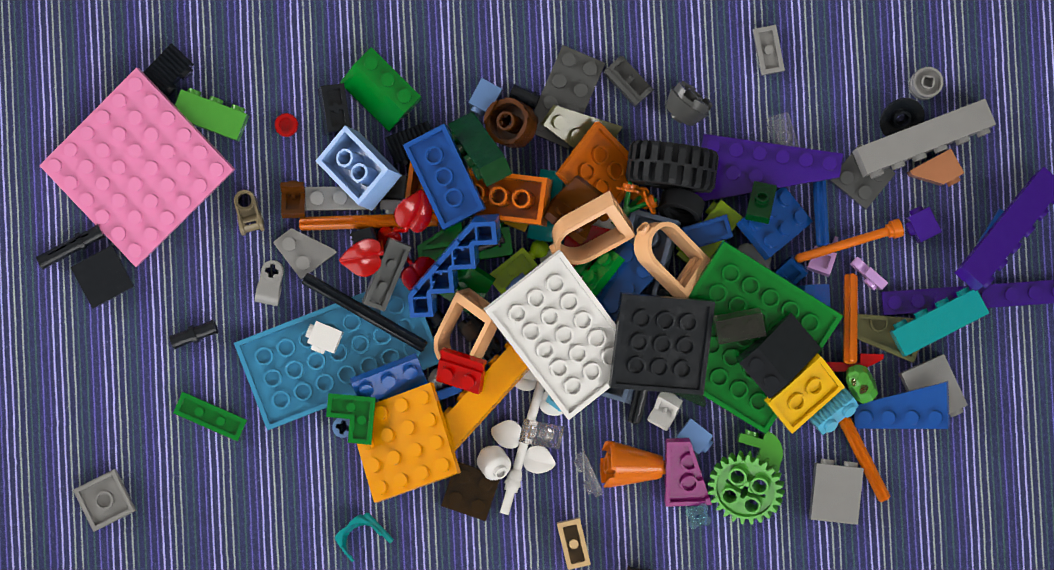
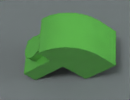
M745 430L744 434L739 432L736 441L757 447V455L761 454L760 460L764 461L769 458L768 466L776 464L774 472L778 473L783 458V449L779 439L769 431L766 434L763 433L761 439L758 438L759 433Z

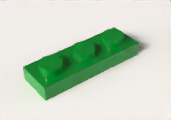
M182 392L173 412L180 417L235 441H239L248 421L243 417L186 392Z

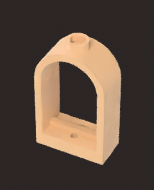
M608 191L561 217L552 229L554 243L549 248L552 254L560 250L570 264L581 265L596 259L634 238L636 235L631 221L612 193ZM607 213L616 226L579 247H567L561 244L567 234Z
M644 222L637 228L634 252L639 263L673 297L688 298L701 273L711 259L678 225L672 222ZM659 229L689 258L677 279L660 264L652 252V239Z
M470 288L456 292L434 338V352L438 360L441 358L440 350L442 348L451 349L450 336L464 308L485 322L469 355L482 359L497 330V326L484 311V308L490 303Z

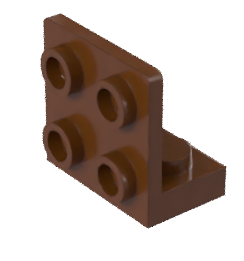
M577 175L551 199L544 218L555 225L561 217L603 195V193ZM603 215L567 235L581 245L587 239L592 225Z

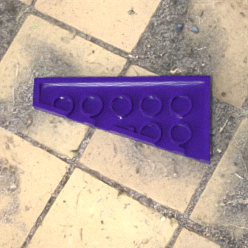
M704 134L702 147L716 151L719 156L716 183L712 192H695V194L700 196L703 201L751 194L754 181L777 185V188L840 178L843 154Z

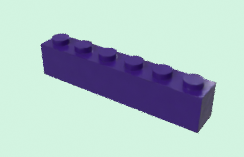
M1042 167L1032 176L954 272L975 292L981 287L986 289L995 279L992 276L996 270L1001 271L1008 263L1007 256L1010 253L1013 255L1021 247L1022 244L1019 241L1023 236L1027 238L1036 227L1033 224L1036 220L1041 221L1049 212L1047 207L1050 203L1054 204V175L1049 170Z

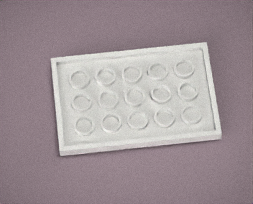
M560 250L556 251L484 308V311L568 420L610 388L609 381L616 324Z

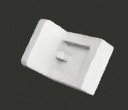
M660 392L647 420L667 431L676 418L683 401L673 393Z

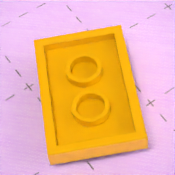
M817 353L785 387L770 399L766 397L764 401L787 430L793 434L844 389L845 386L822 356Z

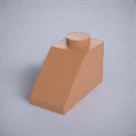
M949 149L906 173L909 177L939 186L946 183L950 187L961 181L959 176L964 174V171L952 149Z

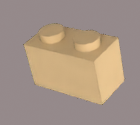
M580 517L557 522L568 570L591 565Z

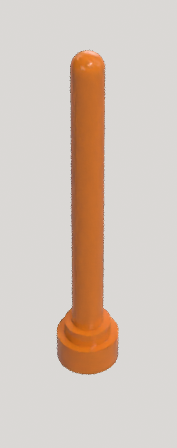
M897 218L889 221L884 228L798 253L795 256V261L801 263L887 236L894 239L903 237V225L900 219Z

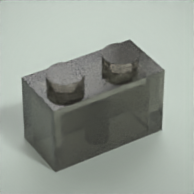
M759 308L713 317L715 336L719 345L766 336L763 313Z

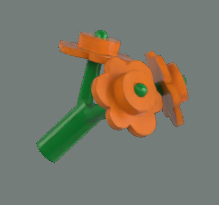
M632 182L616 186V189L626 191L622 209L627 217L630 213L641 208H649L651 214H656L655 208L658 207L657 199L653 194L649 195V190L646 187H639L632 184Z

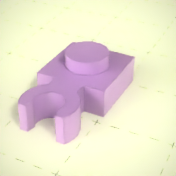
M835 236L832 243L838 242V237ZM837 253L809 260L807 270L829 277Z
M856 257L850 263L855 270L862 274L865 278L863 282L872 290L876 288L883 290L888 284L884 278L867 266L859 257Z

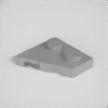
M292 228L273 241L274 245L301 280L307 273L310 274L337 253L335 249Z

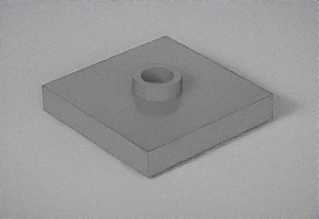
M116 469L73 489L93 532L137 511Z

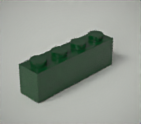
M473 111L448 124L462 158L464 157L469 169H472L478 181L482 179L488 187L512 174L504 154Z

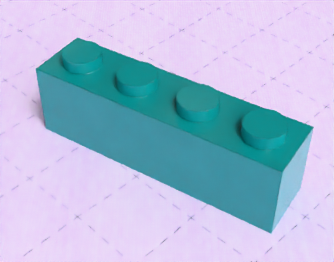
M965 287L957 291V297L950 301L946 297L935 303L936 308L930 311L924 308L916 312L913 320L907 322L906 319H903L893 324L895 329L889 332L902 357H906L989 314L978 290L975 292L973 289L970 290L969 287Z

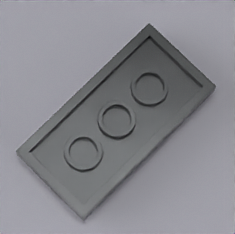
M562 45L534 110L535 115L538 117L536 136L569 150L570 146L540 123L553 105L584 114L605 66L604 62Z

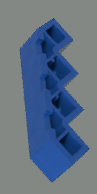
M499 214L475 215L416 282L408 294L410 318L434 317L438 309L436 294L455 293L459 285L457 270L476 269L480 262L478 245L498 244L501 238Z

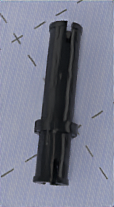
M99 224L81 234L79 232L74 234L75 237L36 256L40 267L44 270L81 249L83 251L86 250L87 246L105 238V234L100 230Z

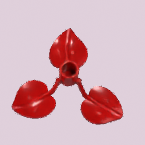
M419 189L397 205L394 218L395 222L402 228L397 226L394 229L392 227H382L378 232V241L367 238L355 243L340 257L339 262L355 275L361 277L373 275L381 266L380 256L384 254V246L388 237L401 242L402 238L399 233H406L409 229L416 233L422 232L431 222L432 206L426 193ZM422 256L413 263L407 257L406 261L410 266L402 270L401 281L409 291L435 262L432 258Z

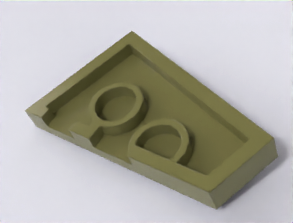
M858 314L857 340L911 363H914L919 352L917 350L906 357H902L889 332L895 329L893 324L903 319L909 322L914 318Z

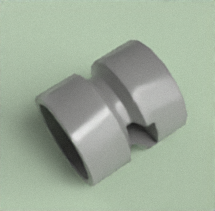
M933 67L919 69L909 80L910 93L919 100L933 98L943 87L942 74Z

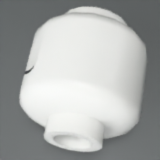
M487 446L480 451L477 457V465L487 479L499 480L504 478L509 472L511 460L501 447Z

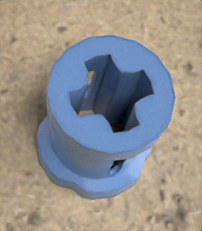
M337 418L333 422L332 430L336 436L340 438L348 437L349 430L342 434L341 429L337 427L338 424L343 423V420L349 426L350 419Z

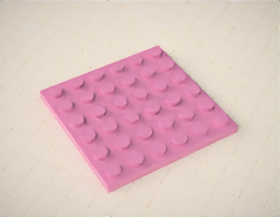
M135 68L39 165L95 225L99 224L100 230L135 267L139 266L235 170L140 68Z

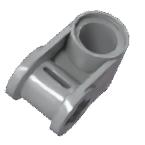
M271 260L263 264L256 288L255 302L278 306L284 268L280 262ZM272 264L275 265V269L279 270V273L274 274L273 278L267 272V268L272 267Z

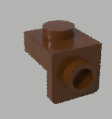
M295 180L281 182L282 218H305L304 182Z

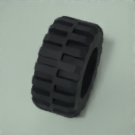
M637 140L633 141L629 146L626 178L628 182L653 188H681L691 192L710 193L715 188L719 156L716 151L699 146Z

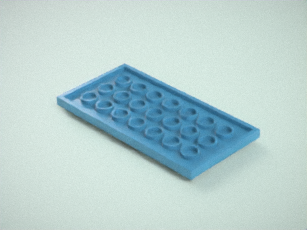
M401 278L396 283L385 312L370 306L367 307L426 340L427 346L422 352L336 303L234 343L267 431L327 408L328 393L356 396L350 378L414 353H416L423 370L438 364L439 360L434 352V338L426 317L410 318L408 303L410 291L403 285ZM365 292L351 298L362 303ZM318 321L344 332L335 354L326 350L324 354L311 350L312 345L307 343L309 338L305 337L310 324L314 325Z

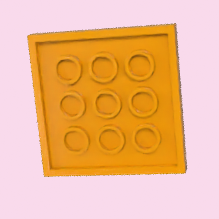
M427 383L375 403L372 444H357L374 503L461 473L434 383Z

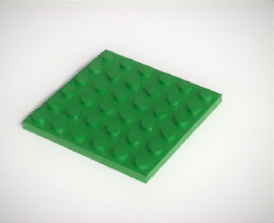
M723 240L688 297L715 301L703 396L766 434L777 416L764 401L768 396L739 364L736 357L790 312L817 344L823 348L843 315Z

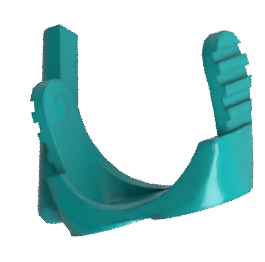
M370 513L356 516L334 537L351 562L354 561V558L349 554L346 542L348 535L353 529L364 525L370 526L389 543L394 540Z

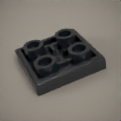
M113 245L70 267L92 309L135 287Z

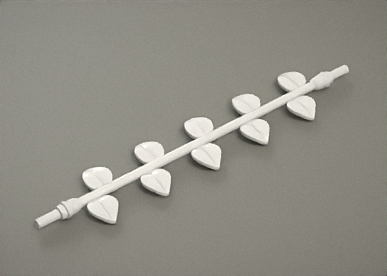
M610 218L604 222L598 219L593 224V226L607 229L615 228L611 224ZM550 250L545 257L540 258L541 263L553 255ZM530 370L515 385L516 388L523 391L535 389L523 430L518 423L512 420L503 421L491 428V434L500 446L509 449L518 447L513 467L504 481L506 492L500 513L509 515L515 493H518V489L521 488L522 466L524 465L528 471L538 474L551 470L556 464L552 455L545 447L533 446L528 448L539 406L547 415L558 416L563 414L546 402L549 394L546 390L544 391V388Z

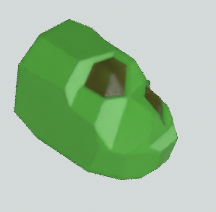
M863 365L848 367L846 370V383L855 400L862 404L873 401L878 395V390L868 368Z

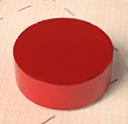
M281 114L275 120V130L283 137H291L298 130V121L292 114Z

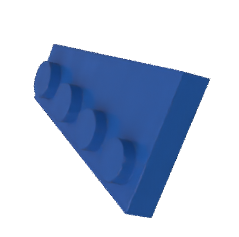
M948 381L874 399L865 404L858 403L859 406L854 413L856 429H949Z

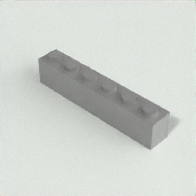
M986 99L860 146L852 153L862 177L870 175L871 179L883 175V170L891 167L892 170L904 167L906 165L905 161L910 159L917 162L926 158V153L934 151L935 154L947 150V145L956 143V146L970 141V136L977 134L978 138L991 133L990 129L996 123Z

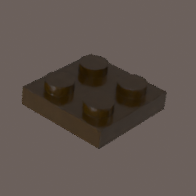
M458 462L461 473L451 476L441 506L486 521L500 479L489 480L480 469Z

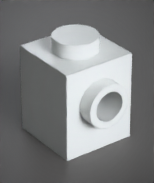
M316 321L314 325L310 324L305 337L309 338L307 343L312 345L311 350L324 354L326 350L335 354L344 332Z

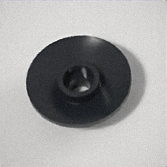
M900 98L891 102L883 110L880 117L882 133L885 136H889L923 123L925 119L924 109L918 101L912 98Z

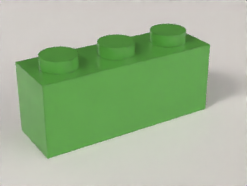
M188 88L187 91L181 89L175 106L193 125L240 142L249 115L244 113V108L232 104L231 108L222 105L223 100L210 96L209 99L201 97V92L192 88Z

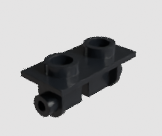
M472 313L466 318L468 322L463 320L457 325L460 328L458 331L468 343L474 338H478L484 326L483 321L476 316L474 317ZM493 336L483 356L487 361L494 356L492 351L496 355L501 350L499 347L500 342L495 336Z

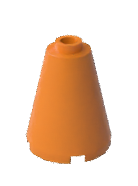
M607 440L603 445L602 451H606V455L600 459L601 483H605L604 488L661 479L662 475L665 474V460H663L662 455L615 441Z

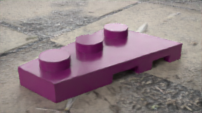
M689 438L666 439L665 507L712 505Z

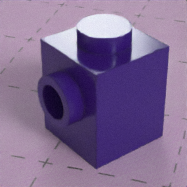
M921 205L909 211L911 216L905 218L907 221L905 228L910 236L914 235L917 243L923 242L942 232L930 207L923 209Z

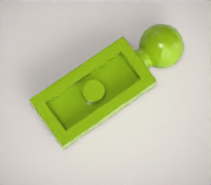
M535 240L531 244L529 252L522 247L490 273L491 276L496 278L493 285L501 295L507 291L505 288L514 278L518 277L521 273L527 275L538 266L534 259L543 258L548 254V244L544 241Z

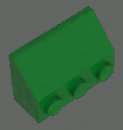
M372 47L351 67L340 82L344 83L345 89L388 132L422 100V97Z

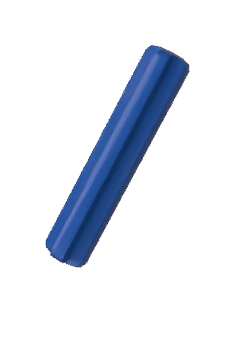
M825 180L813 183L816 245L819 247L829 244Z

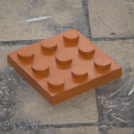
M600 121L594 122L555 174L565 185L575 176L579 175L603 194L610 191L618 204H620L625 197L626 191L618 190L616 186L628 183L626 169L629 152ZM605 213L599 219L604 222L609 219V216Z

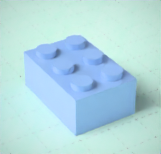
M344 126L316 160L326 173L359 206L371 211L402 176L359 131L348 126Z

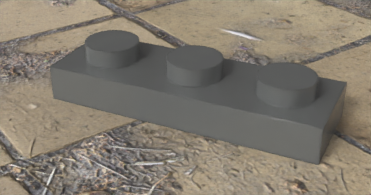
M388 237L384 246V254L380 256L381 266L372 275L362 299L363 304L385 312L411 250L409 244Z

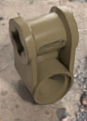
M249 190L237 192L234 197V204L241 235L245 236L246 233L256 230L265 231L263 217L255 194ZM243 194H248L251 197V204L248 207L241 206L239 202ZM256 221V223L246 225L247 223Z

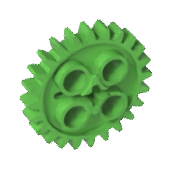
M739 451L737 457L731 452L728 459L723 456L720 463H716L714 470L710 473L711 479L708 485L711 488L708 494L714 495L711 503L718 502L716 510L724 509L723 517L731 514L732 522L738 517L741 524H744L745 519H748L750 524L753 525L755 518L762 523L764 516L770 519L772 512L776 513L779 508L778 505L781 506L783 501L781 497L785 493V490L781 489L784 486V481H779L782 473H774L776 464L769 467V458L761 461L760 453L754 458L751 451L748 452L747 456H744L743 452ZM734 471H740L744 476H738ZM756 480H762L766 485H760ZM727 491H733L736 495H730ZM749 500H755L758 504L754 505Z

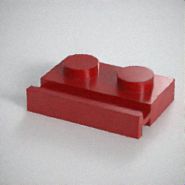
M446 347L440 350L441 358L438 362L436 381L479 395L483 390L484 369L487 360Z

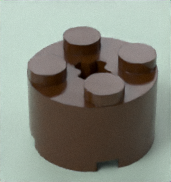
M508 97L499 101L496 100L487 108L484 115V124L486 131L494 142L509 148H523L533 139L536 133L538 117L530 106Z

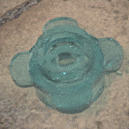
M700 503L699 506L686 508L685 514L689 517V527L691 529H697L701 525H710L711 517L708 516V506L706 504Z

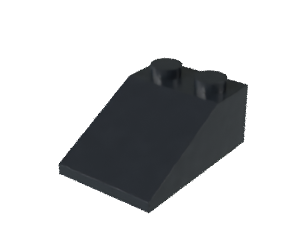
M790 312L736 357V359L770 399L785 387L822 348Z

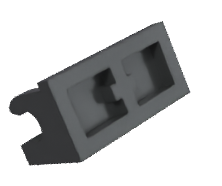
M620 56L604 70L603 74L634 107L654 91L623 56Z

